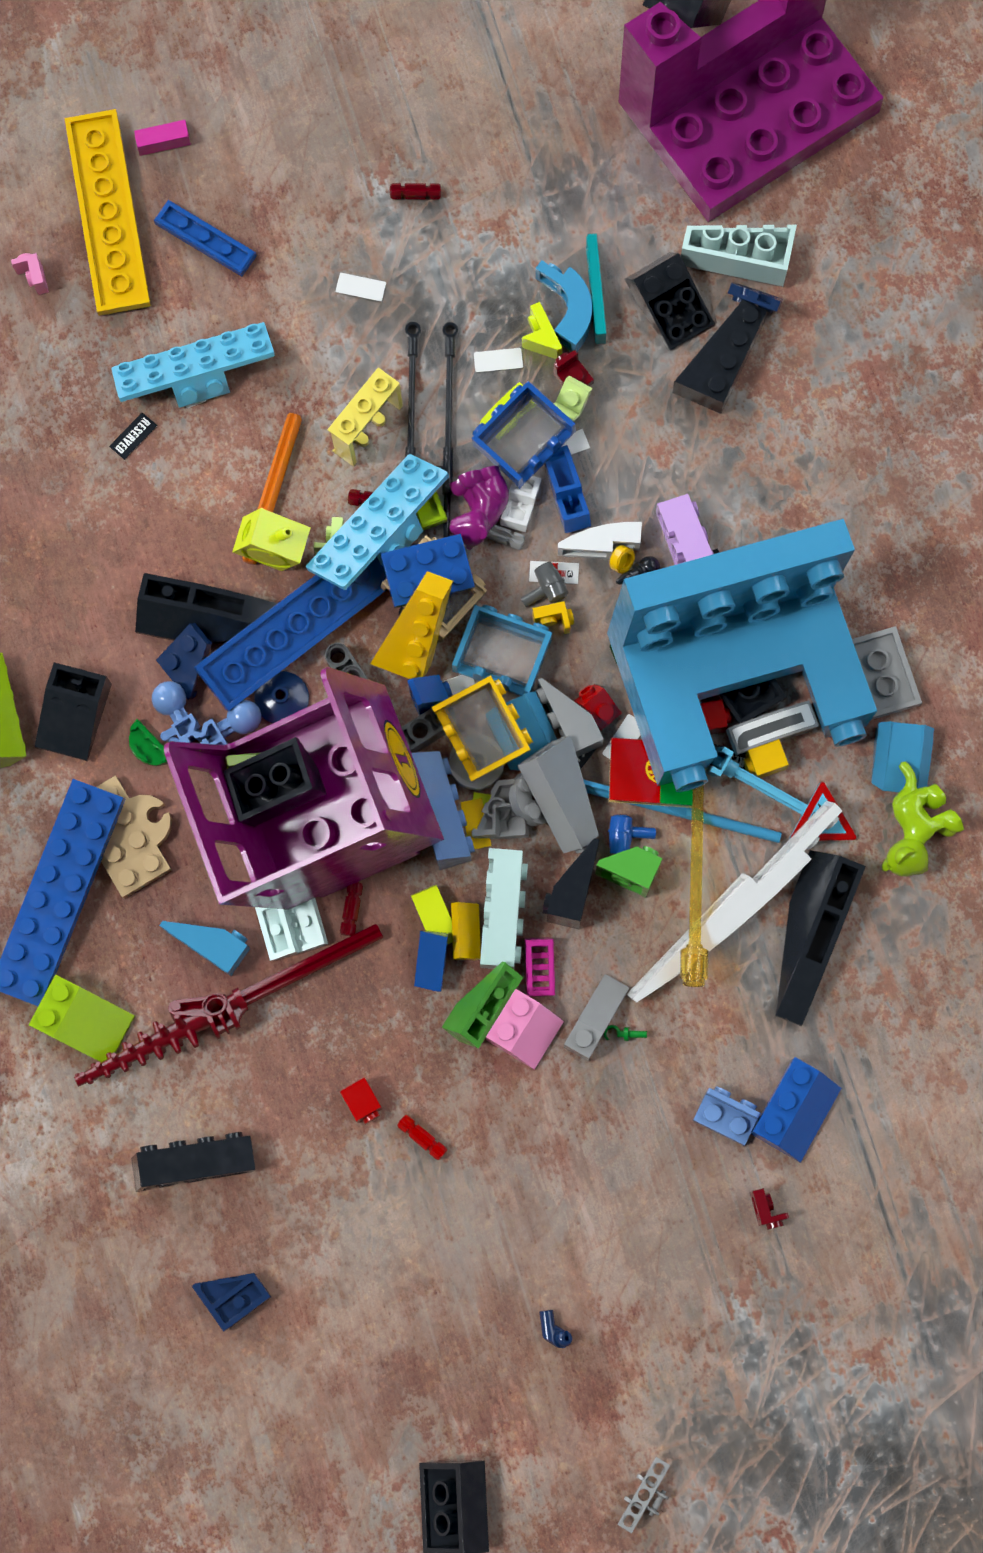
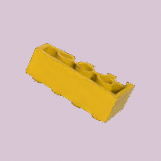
M428 571L426 572L370 663L371 665L408 679L425 677L434 657L453 584L452 580Z

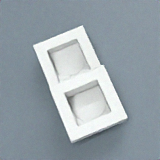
M532 476L520 489L512 481L509 489L508 504L502 513L500 526L526 532L542 478Z

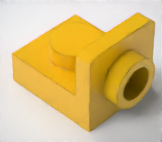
M565 601L532 608L534 623L547 627L555 625L557 620H561L564 634L570 633V625H574V617L571 608L566 609Z

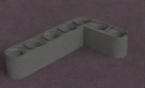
M333 643L327 647L325 659L328 667L368 679L344 644ZM336 653L345 655V659L340 663L331 661L332 656ZM450 707L448 710L456 724L455 710L453 707ZM432 708L401 727L411 753L421 751L446 735L442 724L436 720L437 715ZM421 727L425 728L428 734L424 738H416L413 732Z

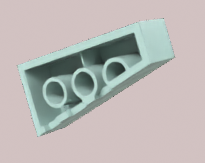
M722 225L687 226L681 258L686 267L783 287L797 225H787L784 228H774V225H763V228H747V225H736V228H723Z

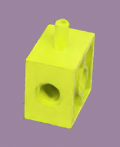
M260 508L242 518L232 553L283 571L300 564L311 527Z

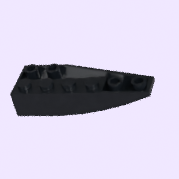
M144 573L137 598L135 632L174 641L189 624L196 623L211 643H223L229 641L277 603L221 588Z
M810 850L808 853L811 860L802 868L789 902L775 1016L801 1027L821 982L866 867L839 855Z

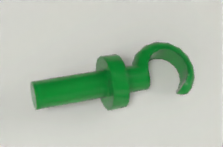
M609 1025L604 1033L606 1040H610L607 1037V1032L610 1029L617 1030V1037H624V1041H629V1038H647V1031H630L629 1027H624L623 1031L616 1025Z

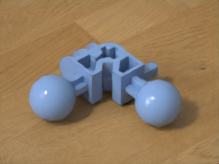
M166 681L160 683L152 693L153 707L158 713L170 716L174 723L171 725V728L160 735L161 739L165 742L193 743L197 739L201 744L226 745L228 742L225 737L233 732L239 734L251 733L258 728L261 722L259 707L250 700H243L230 711H227V718L217 724L213 719H210L203 724L202 730H199L200 725L192 713L188 715L184 709L186 693L180 684Z

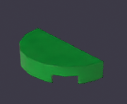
M136 719L130 727L129 747L135 757L146 765L161 766L168 764L164 753V746Z

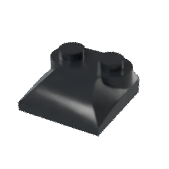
M776 679L719 694L738 724L754 719L766 711L773 710L787 698Z

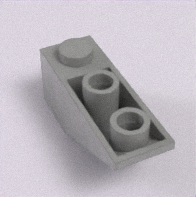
M543 678L538 679V689L535 691L541 704H546L550 712L547 714L548 720L553 729L558 728L561 738L570 735L577 757L601 747L604 739L592 714Z

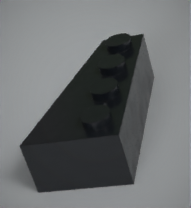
M742 300L674 381L672 393L721 414L764 325L767 310Z
M242 1132L226 1134V1139L217 1141L214 1140V1136L198 1138L197 1144L186 1145V1140L170 1142L169 1148L158 1149L157 1145L140 1147V1152L135 1153L131 1158L135 1190L140 1192L146 1191V1187L149 1186L164 1188L176 1185L182 1181L184 1183H193L206 1180L208 1177L216 1179L251 1173L256 1170L251 1135L243 1136Z

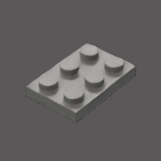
M896 626L852 639L877 708V712L871 720L921 706L922 701Z

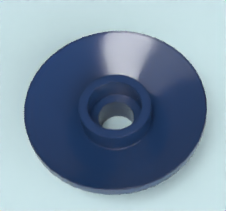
M280 671L255 691L254 701L260 709L261 717L273 724L307 708L309 692L306 684L299 676L291 672ZM280 691L286 693L285 698L282 700L276 698V694Z

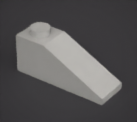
M605 974L567 1038L564 1048L589 1061L629 987Z

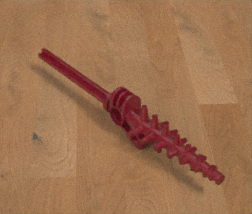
M374 924L242 991L237 987L228 996L214 993L204 997L172 1001L168 1006V1011L174 1021L173 1024L165 1027L157 1021L153 1022L155 1034L149 1036L147 1033L138 1032V1043L132 1045L131 1043L123 1042V1051L118 1054L108 1052L106 1054L107 1060L101 1063H92L90 1069L75 1074L74 1079L78 1087L86 1083L93 1084L94 1081L103 1075L106 1078H110L116 1069L121 1068L124 1072L129 1071L128 1067H131L132 1062L138 1060L141 1066H145L147 1064L146 1060H149V1054L155 1053L157 1058L162 1060L164 1058L163 1054L167 1051L166 1047L169 1045L179 1054L182 1052L181 1047L184 1045L183 1039L188 1038L193 1047L197 1048L199 1042L196 1033L212 1027L218 1040L221 1038L220 1034L224 1032L230 1034L229 1030L234 1027L236 1030L241 1028L240 1020L244 1013L249 1010L248 1005L382 939L383 935L378 925Z

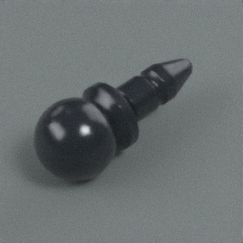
M653 556L642 558L640 562L633 564V569L623 573L616 580V584L621 585L626 578L660 569L659 561Z

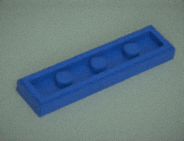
M170 200L166 202L154 219L155 225L241 277L257 256L253 250Z

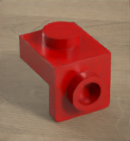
M595 684L583 688L579 692V697L574 700L575 703L592 714L601 731L622 714L606 690Z

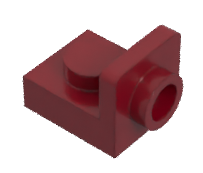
M576 350L569 354L565 352L555 360L553 374L562 386L568 376L587 386L594 384V379L578 360Z
M764 1188L749 1192L758 1226L766 1224L767 1230L784 1226L783 1220L789 1218L788 1212L771 1217L770 1211L774 1210L770 1193L765 1194Z

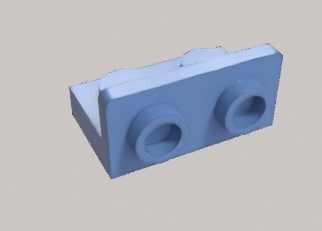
M716 1086L714 1090L709 1088L693 1121L745 1146L761 1114L756 1111L757 1106L744 1099H741L740 1103L731 1099V1093Z

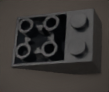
M669 252L625 278L636 303L669 351L715 324L679 253Z
M54 662L45 688L34 747L88 762L112 686L108 677Z

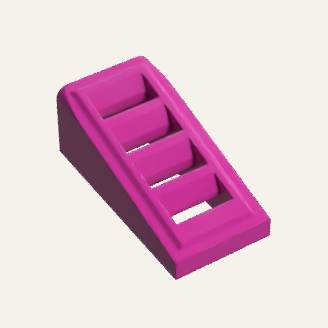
M553 937L525 938L527 996L555 995ZM531 947H547V952H532ZM548 958V963L532 964V959ZM532 970H548V975H532ZM549 981V986L533 987L532 982Z

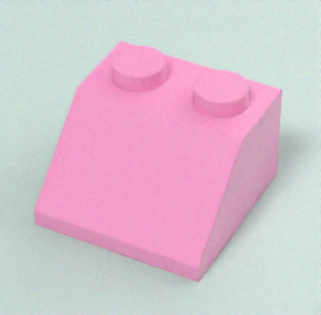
M515 989L487 1034L486 1040L535 1070L564 1021L539 1002Z

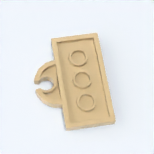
M114 776L97 786V788L121 796L126 800L101 862L120 895L125 899L172 871L159 849V846L167 840L171 832L172 818L168 812L163 815L159 822H150L149 813L153 809H162L165 804L151 795H138L129 798L119 779Z

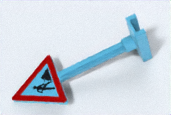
M715 747L718 757L712 762L714 766H708L705 769V772L711 776L721 777L724 774L729 778L735 777L799 813L801 817L789 839L826 801L836 803L824 782L818 784L808 804L801 802L739 767V763L731 759L734 752L726 747ZM841 812L837 816L839 818L837 823L830 829H825L818 837L820 838L819 841L855 840L856 835Z

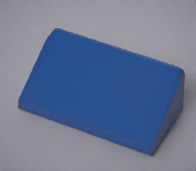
M420 930L414 986L437 992L442 991L448 933Z

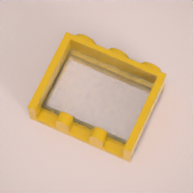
M491 675L432 707L447 737L456 750L457 756L463 763L471 782L531 751L529 744L533 743L526 728L520 730L515 720L520 717L512 703L507 705L502 697L507 692L500 679L494 681Z

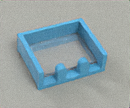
M484 604L480 607L475 605L453 660L452 671L478 681L491 675L494 681L500 679L505 691L519 696L532 692L552 641V632L545 625L525 623L517 615L508 614V616L497 613L498 610L492 606Z

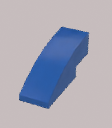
M568 445L561 446L544 465L564 531L569 533L591 527V520L582 492V485Z

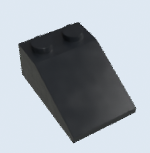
M594 838L553 886L552 894L546 893L543 914H547L548 923L579 930L598 851L599 839Z

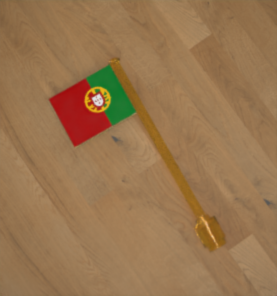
M611 738L609 802L692 808L689 944L686 945V948L680 950V978L683 979L684 986L702 987L705 985V980L708 979L709 951L704 949L701 944L704 785L684 792H676L673 782L657 786L643 741L638 739Z

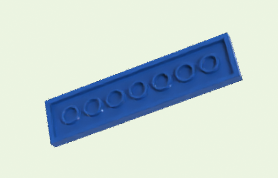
M376 556L346 590L314 575L194 666V669L225 710L230 711L385 592L381 588L382 582L386 579L384 567Z
M72 779L0 958V992L39 1006L58 971L125 803V798Z

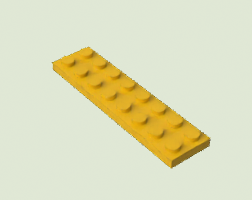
M112 109L64 118L97 313L101 316L149 307L151 303L117 110Z

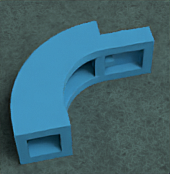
M541 260L535 268V279L559 294L565 301L568 309L554 332L561 346L570 352L573 350L578 352L586 341L591 326L592 300L588 287L581 276L571 267L563 275L556 265L552 263L548 265Z

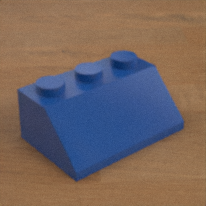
M794 1057L755 1124L751 1135L801 1163L842 1088L819 1070Z

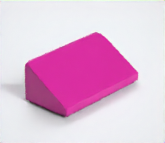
M186 120L134 131L140 156L191 145Z

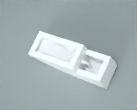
M620 522L586 529L559 542L557 556L610 559L612 550L620 545L627 546L633 549V551H639L642 522Z

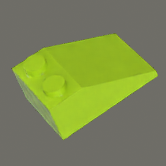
M55 975L29 1026L99 1062L107 1060L106 1054L108 1052H117L135 1015Z

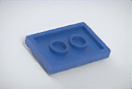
M461 534L381 553L380 555L394 608L406 606L427 571L452 580L453 584L450 594L475 588Z

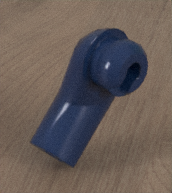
M553 1310L539 1311L543 1338L556 1348H566L572 1342V1335L570 1332L555 1325Z

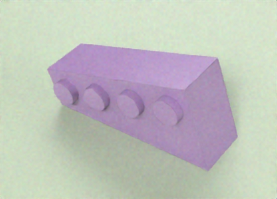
M688 494L657 503L656 514L674 565L714 554L708 544L706 529L699 522L697 504L695 501L691 502Z

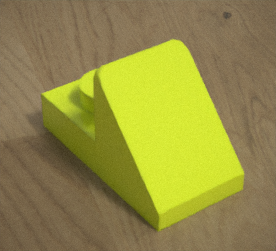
M538 302L530 306V316L527 318L533 333L522 337V347L557 359L562 354V346L541 303Z

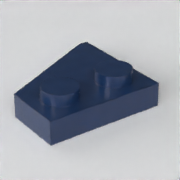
M735 282L731 283L728 294L733 295L732 300L739 303L742 300L755 303L759 307L766 309L769 313L777 312L783 301V298Z
M196 623L189 624L156 659L171 680L182 686L188 700L193 699L197 694L195 687L200 675L194 669V666L209 655L212 645Z
M255 1273L192 1285V1288L223 1332L272 1297Z

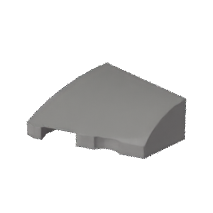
M516 779L495 782L491 791V798L482 809L484 813L478 828H473L472 837L490 839L529 838L530 825L524 823L527 821L522 816L517 817L512 810L509 800L510 786L514 785Z

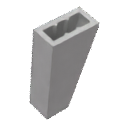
M569 735L551 741L517 765L563 854L574 850L576 853H581L594 838L599 836L573 741Z

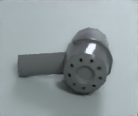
M546 562L534 570L540 587L521 597V600L525 607L545 596L550 603H556L568 595L569 592L564 583L565 580L552 562Z

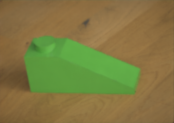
M502 961L455 1005L442 1028L459 1042L479 1049L523 977L506 962Z

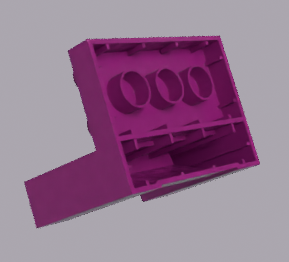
M757 0V2L702 37L695 33L674 11L668 9L662 2H659L624 24L618 102L707 222L715 219L880 112L884 97L822 18L826 0Z

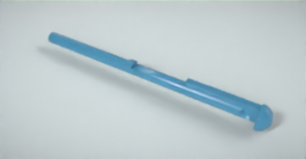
M584 780L588 794L609 799V786ZM630 804L776 843L780 842L782 834L774 830L701 812L694 808Z

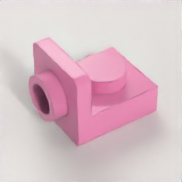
M37 253L21 254L16 259L11 260L18 275L26 273L29 286H34L38 295L49 292L43 266Z

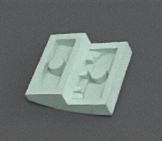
M315 898L289 910L255 907L270 961L328 945Z

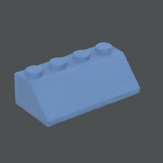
M440 751L411 753L444 837L443 841L432 845L439 870L470 862V853L475 852L471 836L465 837L462 828L467 826L463 810L457 811L455 801L459 800L456 785L449 784L447 775L452 772L448 758L442 759Z

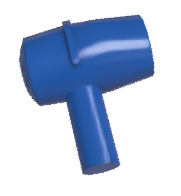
M616 814L611 816L610 828L608 829L610 854H617L630 849L632 838L655 839L656 837L655 828L632 827V817L628 815Z

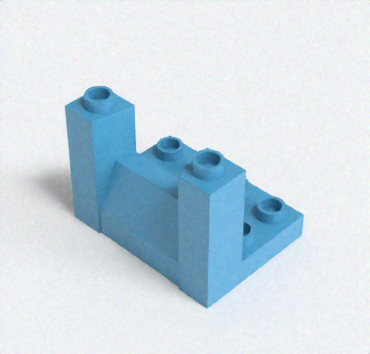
M844 519L624 579L607 635L657 786L673 782L676 792H684L698 788L708 782L705 769L718 755L699 700L802 671L825 738L832 737L835 747H841L855 743L867 736L864 727L874 717L877 708L834 590L836 583L844 578L843 571L855 551Z

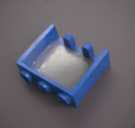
M527 381L523 386L518 385L512 391L510 399L505 405L500 404L494 409L491 414L492 418L486 424L481 423L472 433V443L495 466H499V469L520 489L576 432V426L568 416Z

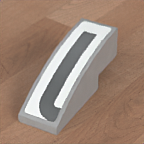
M805 701L726 729L736 756L778 739L782 742L785 739L808 733L817 728L819 724L810 701Z

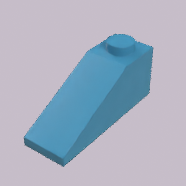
M162 921L159 925L163 930L230 976H232L250 950L249 946L245 944L248 939L236 930L229 933L225 929Z

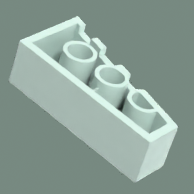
M489 848V869L486 879L487 894L484 906L480 967L495 969L503 961L514 969L515 963L520 964L521 947L516 946L517 935L522 936L524 919H518L519 908H525L526 891L520 890L521 880H527L528 864L523 863V851Z

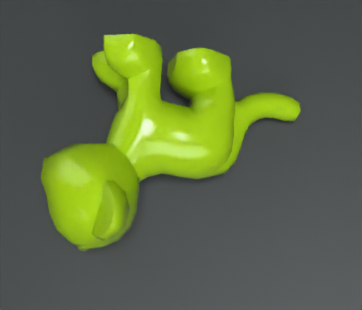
M901 762L899 768L905 776L906 783L903 789L894 797L892 806L894 817L903 829L904 839L893 844L889 849L887 857L882 863V871L890 870L897 876L908 877L923 874L928 870V852L924 844L935 832H939L946 837H952L956 832L963 831L964 827L961 818L951 809L932 818L929 816L923 805L929 809L936 810L946 804V795L936 784L917 788L916 775L912 767L907 762Z

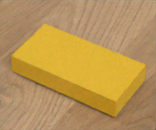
M451 903L453 959L480 960L479 904Z

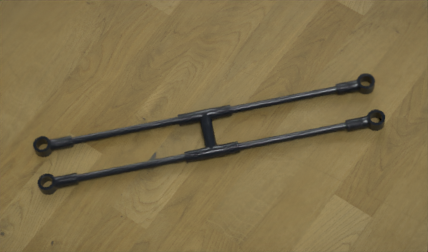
M409 322L405 327L406 337L408 338L407 356L409 357L408 436L405 458L409 454L416 455V448L414 447L415 376L418 339L421 336V327L417 322ZM453 322L445 323L442 328L443 337L445 338V357L447 358L445 447H443V466L436 467L447 471L449 478L442 484L444 512L447 517V522L443 523V538L450 536L451 495L453 494L449 486L453 482V358L455 357V342L459 334L458 326ZM411 328L418 330L415 334H410L408 331ZM451 328L454 329L455 332L453 334H447L446 330ZM451 594L449 595L446 611H449L450 615L447 618H443L444 623H448L453 618ZM400 607L399 616L403 611L404 607Z

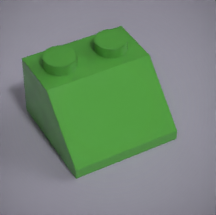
M643 846V849L634 847L600 859L596 866L595 875L646 898L658 873L662 858L658 856L659 852L650 847Z

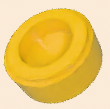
M624 545L618 546L610 557V568L620 574L629 571L635 559L633 549Z

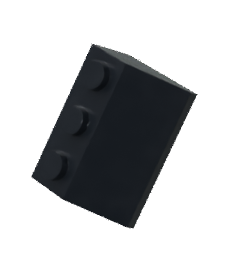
M297 737L223 770L239 822L252 827H256L327 794L318 767Z
M485 1460L419 1463L423 1553L489 1552Z

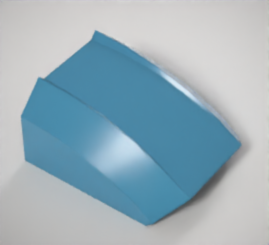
M536 691L525 693L506 702L507 705L511 703L514 705L520 717L515 720L520 730L526 728L533 743L529 744L531 751L507 763L510 770H520L517 765L551 741L557 740ZM494 707L485 714L486 721L496 742L501 747L503 757L518 750L519 747L498 708Z
M892 721L879 722L875 730L871 783L883 791L900 792L905 786L906 779L899 765L901 762H907L916 775L917 788L927 786L934 728L927 725Z

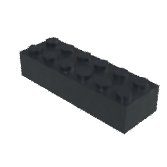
M644 0L643 6L650 9L659 2H662L668 9L674 11L690 28L721 25L731 0Z

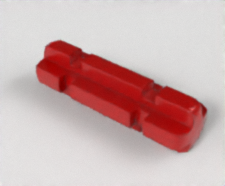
M408 1115L403 1116L397 1124L398 1128L404 1133H409V1137L425 1151L429 1150V1154L436 1160H440L447 1151L446 1147L440 1142L437 1143L436 1139L419 1124H414L415 1121Z

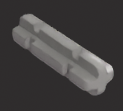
M494 525L486 539L503 545L510 544V547L521 550L525 536L517 532L513 534L511 530Z

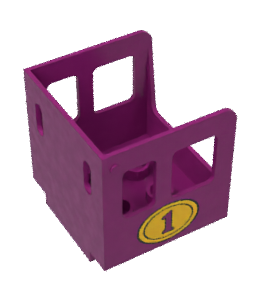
M326 667L321 670V679L328 698L230 744L215 745L170 741L164 745L166 760L220 905L289 910L313 898L328 896L350 884L357 883L420 854V850L444 840L385 685ZM297 737L318 767L327 794L256 827L239 822L223 770L227 769L225 758L229 755L262 753ZM188 769L204 771L212 775L230 824L207 820ZM215 843L238 847L251 882L232 881L227 877Z

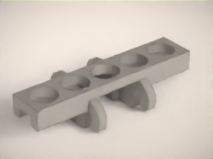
M655 1457L644 1477L640 1474L636 1476L642 1482L632 1499L627 1496L624 1497V1500L629 1502L617 1525L632 1533L645 1509L650 1511L649 1515L653 1516V1514L659 1516V1512H657L658 1507L663 1499L668 1500L669 1497L665 1495V1490L662 1489L659 1492L657 1488L669 1469V1464ZM657 1463L664 1465L660 1475L655 1474L653 1471ZM649 1476H654L657 1479L655 1484L648 1480ZM642 1489H646L650 1493L646 1501H642L638 1497V1493ZM654 1493L658 1494L652 1507L648 1506ZM632 1506L640 1509L638 1514L631 1511ZM627 1515L634 1517L630 1527L625 1526L623 1523Z

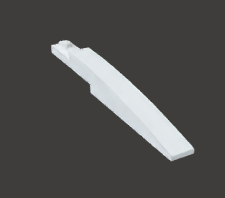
M826 801L753 878L742 873L626 995L635 1002L645 998L711 951L771 900L811 860L804 851L814 847L820 839L818 836L825 829L828 830L839 820L837 816L842 810L836 803Z

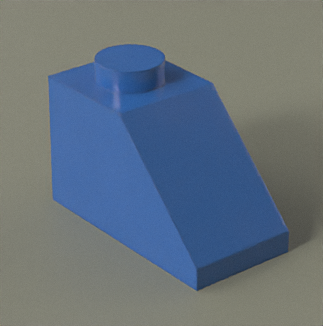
M440 675L407 680L409 693L419 716L438 703L453 696L448 682H442Z

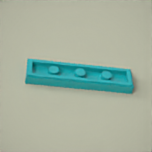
M597 233L587 234L586 256L595 343L606 344L607 333Z

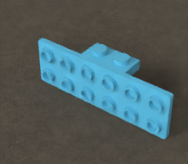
M262 322L251 324L232 332L227 331L208 339H200L195 343L181 347H173L168 351L158 354H150L131 362H123L111 369L120 402L172 387L178 407L180 408L230 393L224 371L274 357L275 354L265 323Z
M412 454L407 455L306 565L307 570L346 590L376 556L383 566L381 553L409 547L423 532L416 513L449 478L448 472Z

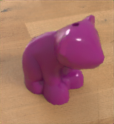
M489 466L480 470L468 471L458 476L459 480L449 484L453 494L463 496L471 510L452 519L449 527L454 535L461 534L463 543L468 550L478 546L485 540L490 529L498 522L507 507L509 489L499 466Z

